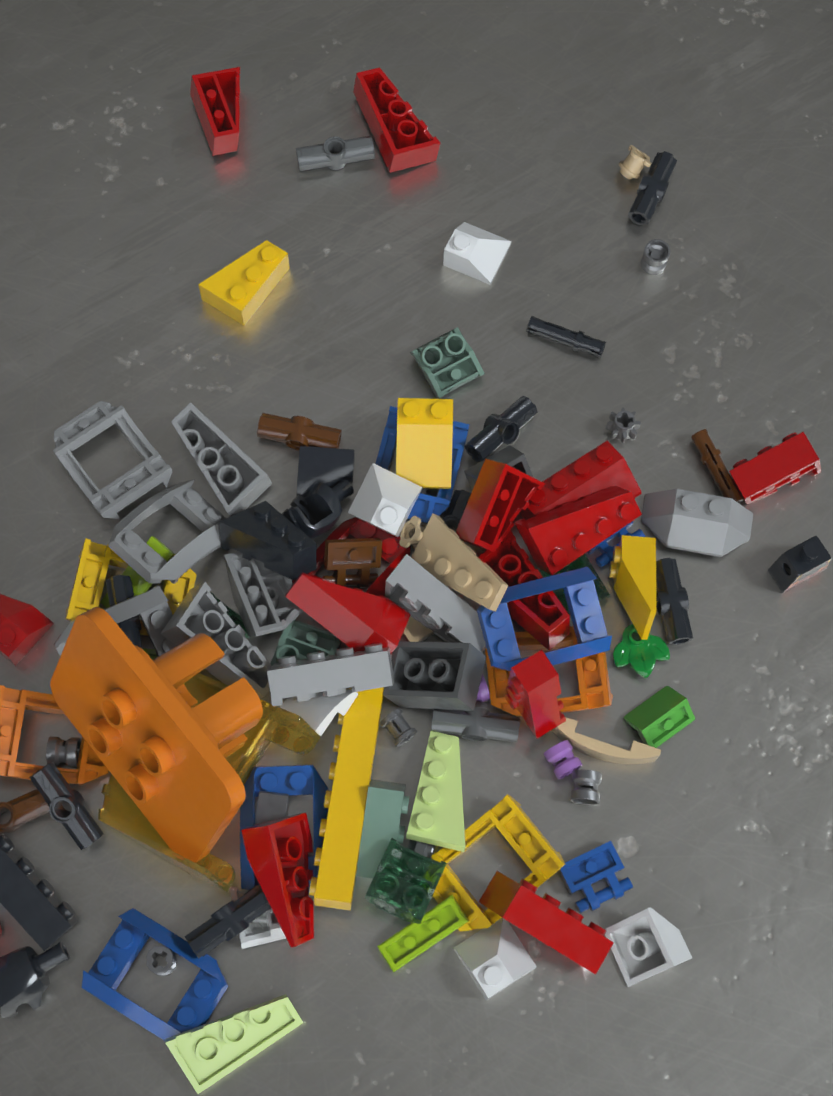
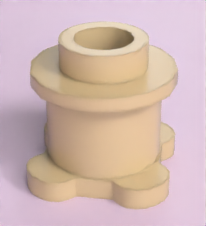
M630 145L628 148L630 153L624 161L619 162L620 173L630 180L633 178L639 179V173L645 166L650 167L652 163L649 161L650 157Z
M413 516L404 524L400 532V545L402 547L408 548L412 545V548L416 549L418 542L422 539L427 525H420L421 519L419 517Z

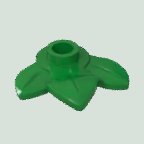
M631 624L623 631L622 641L615 646L613 660L616 667H623L630 663L631 667L640 676L648 678L654 669L656 660L667 661L670 659L669 648L662 638L650 635V633L647 640L635 641L632 638V634L638 632L634 625Z

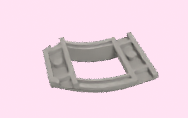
M99 401L54 431L56 445L53 452L82 492L104 518L120 519L117 512L162 483L166 488L168 486L173 471L172 468L161 458L160 454L135 425L122 405L120 407H113L108 402ZM113 424H116L143 462L99 490L71 452Z
M195 480L180 482L155 494L136 507L115 525L108 547L148 583L160 584L161 580H169L175 584L192 566L221 547L220 521L227 518L191 488ZM171 504L203 533L188 543L167 562L132 530L150 515Z
M155 586L143 594L136 595L103 609L116 623L139 614L157 656L176 647V645L161 634L173 614L167 603L168 599L160 586ZM75 619L69 621L70 623L54 643L59 657L62 654Z

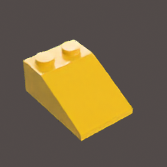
M398 398L396 475L423 488L451 489L453 399Z
M622 535L619 546H614L613 561H610L609 578H614V590L640 638L647 640L657 611L656 538Z

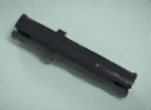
M531 316L526 329L528 333L572 347L573 351L578 352L580 350L601 358L606 345L605 341L587 336L583 331H572Z

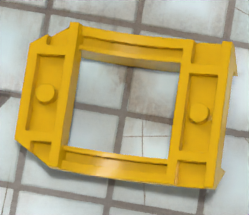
M85 538L79 554L80 558L69 604L66 609L65 620L72 621L80 614L94 607H99L108 565L124 569L129 566L108 547L109 544L103 545ZM191 568L175 584L169 580L164 581L163 593L168 599L167 603L172 614L175 613L189 590L194 588L197 574ZM140 620V635L148 636L142 620Z
M507 794L498 804L465 830V851L497 827L532 871L524 880L538 888L566 864L560 852H556L522 810L521 804ZM443 847L431 856L432 859L425 874L423 885L438 904L451 895L454 896L469 919V922L458 928L460 932L489 928L502 917L490 909L484 911L449 866L452 861L464 852Z

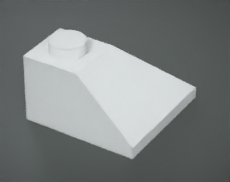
M464 222L454 230L444 249L443 266L491 285L511 245V241Z
M372 463L348 513L398 537L423 487Z
M651 907L605 929L607 931L605 933L606 938L614 942L611 950L628 987L692 959L680 930Z
M500 918L489 928H483L454 947V950L486 1001L537 967L509 922L503 918Z

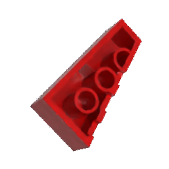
M379 67L356 73L353 93L389 173L436 161L441 144L436 136L432 137L427 130L428 126L423 120L419 121L412 112L413 108L407 101H403L398 94L399 90Z
M612 486L587 495L582 500L562 504L557 509L548 512L543 511L535 514V517L526 520L521 519L514 523L537 567L550 575H554L634 521L642 513L631 491L618 486Z
M496 871L479 903L596 975L614 942L604 937L607 931L592 921L589 926L583 924L581 921L584 916L569 907L566 912L558 908L561 902L547 893L544 894L543 898L535 894L538 888L523 878L520 883H517L501 872Z

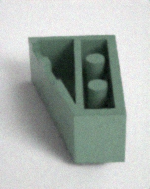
M371 779L367 792L356 876L392 881L393 873L399 874L401 855H396L397 843L403 844L405 826L400 825L401 815L408 812L410 797L404 796L406 784Z

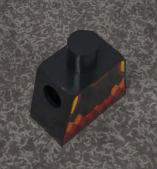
M813 536L784 552L772 564L768 572L781 592L784 593L826 570L832 558L817 536ZM785 567L791 569V575L787 573Z

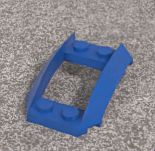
M392 406L389 408L386 427L375 463L390 471L397 445V407ZM453 421L451 489H439L437 497L420 493L407 520L417 516L421 519V523L428 524L432 513L440 516L449 507L470 424Z
M588 567L510 586L507 588L496 612L481 605L477 609V614L491 666L511 671V667L528 658H521L507 602L560 588L564 589L578 644L544 652L551 664L556 665L609 651L612 635L608 636L593 581L597 578Z
M314 765L254 767L244 784L246 796L240 807L241 889L251 890L256 885H259L247 859L241 830L255 825V797H259L260 791L289 794V796L313 795L314 855H308V870H313V877H318L319 866H314L317 847H323L324 837L319 836L321 819H327L329 808H324L326 790H328L327 785Z
M134 908L118 916L122 921L89 972L83 970L82 988L163 1040L206 1024L228 988L217 960L208 954L198 959L186 940ZM149 937L200 968L199 973L167 1023L116 991Z

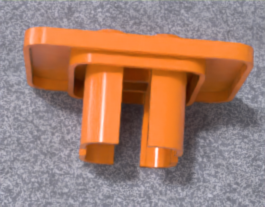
M94 607L80 614L75 619L51 678L50 686L53 697L60 709L173 853L185 864L194 865L210 853L245 800L246 795L243 782L226 760V757L244 746L248 740L244 733L256 726L263 714L260 698L249 682L243 677L197 705L198 701L189 693L184 683L203 669L222 659L225 655L211 637L198 633L152 660L142 648L134 645L105 610L100 607Z

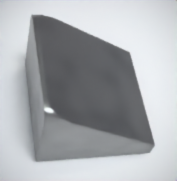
M260 791L255 825L287 817L289 794Z

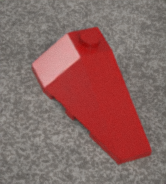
M301 573L285 594L286 598L348 647H352L355 652L364 651V646L381 643L382 648L390 647V654H392L398 646L411 616L410 612L388 597L369 594L354 587L353 589L335 584L333 581L306 573Z
M0 594V654L16 666L54 623L33 605Z
M306 812L242 829L247 859L290 947H296L314 939V901L309 897V881L313 877V870H308V853L313 852V841Z

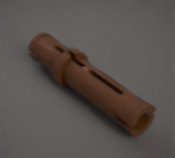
M703 429L693 434L691 439L702 456L700 460L703 465L706 464L722 496L732 498L739 504L742 503L744 499L741 497L721 459V451L715 448L708 435V431Z

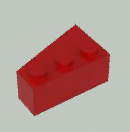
M240 67L192 75L190 96L212 155L237 151L240 121Z
M803 431L799 434L794 432L782 439V443L775 447L767 446L757 453L758 456L749 461L747 459L740 460L729 471L746 505L776 493L778 491L777 488L789 482L791 485L799 483L800 479L798 477L812 471L814 476L821 473V465L818 455Z
M485 459L455 533L464 542L495 552L515 525L513 523L514 519L521 510L525 511L530 505L529 499L536 490H541L545 483L505 463Z
M543 650L511 667L505 690L507 692L505 698L513 710L518 709L536 739L564 723L566 718L560 711L564 708L563 702L561 700L557 702V696L562 694L559 675Z

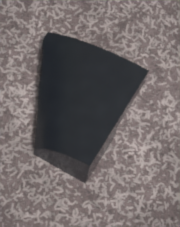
M300 446L296 497L298 495L306 497L317 483H324L332 488L345 479L352 484L355 450Z

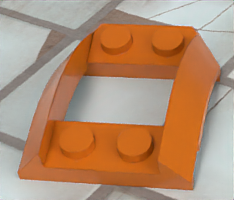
M570 626V634L553 648H563L578 644L573 626ZM514 632L519 651L546 649L528 632ZM486 648L485 655L491 705L512 715L522 716L517 708L513 710L505 698L510 671L492 667ZM605 652L576 659L580 695L557 698V702L559 700L563 702L564 708L560 710L561 713L611 706L613 694L610 691Z
M0 685V775L31 780L29 777L44 766L16 762L24 710L65 714L56 703L53 694L24 689L16 690ZM83 737L81 738L77 769L57 768L68 784L78 785L85 784L109 772L108 768Z

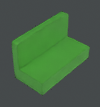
M665 686L626 714L624 719L626 723L638 731L643 744L657 748L694 721L695 716L687 698L670 686Z

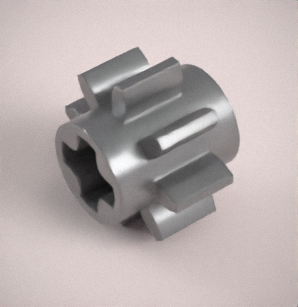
M622 407L621 411L617 414L611 412L609 417L611 421L606 424V429L612 432L611 439L616 438L625 443L628 437L636 438V430L639 429L641 422L635 421V411L631 413L625 411L624 407Z

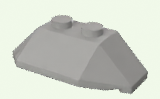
M682 489L645 494L641 521L644 525L648 526L665 547L717 557L724 556L750 540L753 513L732 498Z
M241 552L224 555L233 599L248 636L256 637L284 630L303 612L302 609L285 597V594L293 585L291 579L265 568L264 563L252 558L249 561L242 558Z

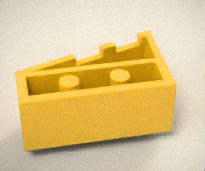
M264 241L198 284L201 299L245 326L290 269L288 253L271 242Z

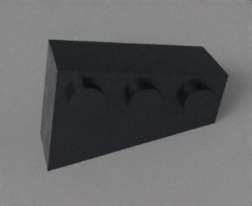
M267 501L220 521L222 549L229 551L232 548L242 553V558L249 561L252 558L264 563L265 568L291 580H296L301 573L308 574L316 570V542Z

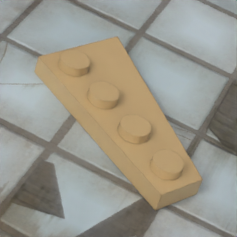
M432 513L423 532V537L418 542L411 558L441 583L496 612L508 585L486 563L482 562L476 556V553L469 546H466L459 539V536L438 515Z

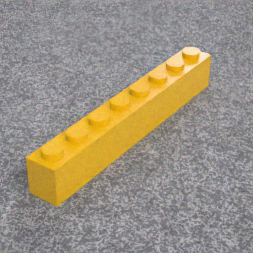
M385 687L357 692L358 696L344 716L339 714L338 725H342L341 735H335L333 752H338L337 762H331L329 780H333L332 791L326 790L324 808H329L327 819H321L319 836L324 837L323 847H317L314 866H319L318 877H312L309 892V895L314 896L315 906L351 911L367 792L371 781Z

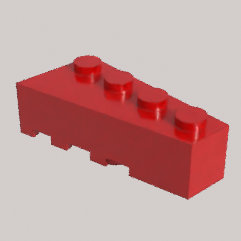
M511 531L495 552L486 550L478 557L508 587L543 578L538 569H535L529 561V556L525 550L520 548L516 542V537ZM553 591L507 602L510 617L547 650L550 651L570 634V615Z

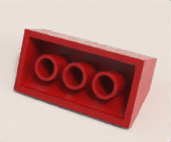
M607 440L542 481L545 485L541 490L535 491L528 501L530 505L525 511L521 510L520 514L526 520L535 517V514L540 512H548L561 507L562 504L582 500L587 495L612 486H618L631 491L634 499L642 493L626 460Z

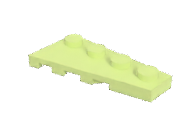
M431 731L406 839L464 852L466 846L459 737Z
M285 994L164 1040L191 1085L199 1094L301 1025L303 1021Z

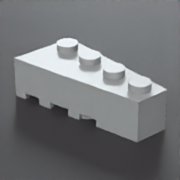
M191 402L171 421L229 516L246 510L272 484L267 473Z
M406 554L387 578L384 596L410 612L411 617L432 630L433 633L444 641L471 643L483 653L486 645L477 611Z
M206 582L190 589L161 634L176 646L198 633L208 635L216 642L225 655L222 659L205 669L227 687L244 677L256 691L259 698H265L270 690L267 671L272 665L257 646L250 644L244 635L246 632L239 624L236 625L226 613L228 611L221 601L217 602L210 593L212 589Z
M378 643L364 646V651L354 652L353 648L350 647L336 650V655L325 656L322 651L307 654V659L296 660L294 655L278 658V663H275L267 671L272 706L283 705V699L293 697L297 702L307 701L310 698L316 697L319 692H322L323 696L330 697L343 694L348 688H351L352 692L393 686L394 674L390 647L382 648V644Z

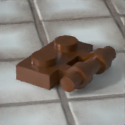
M379 538L325 540L324 568L326 570H334V573L322 578L342 586L357 585L358 588H367L368 585L373 584L379 577L377 573H370V568H381L382 540ZM346 569H358L356 574L346 575Z

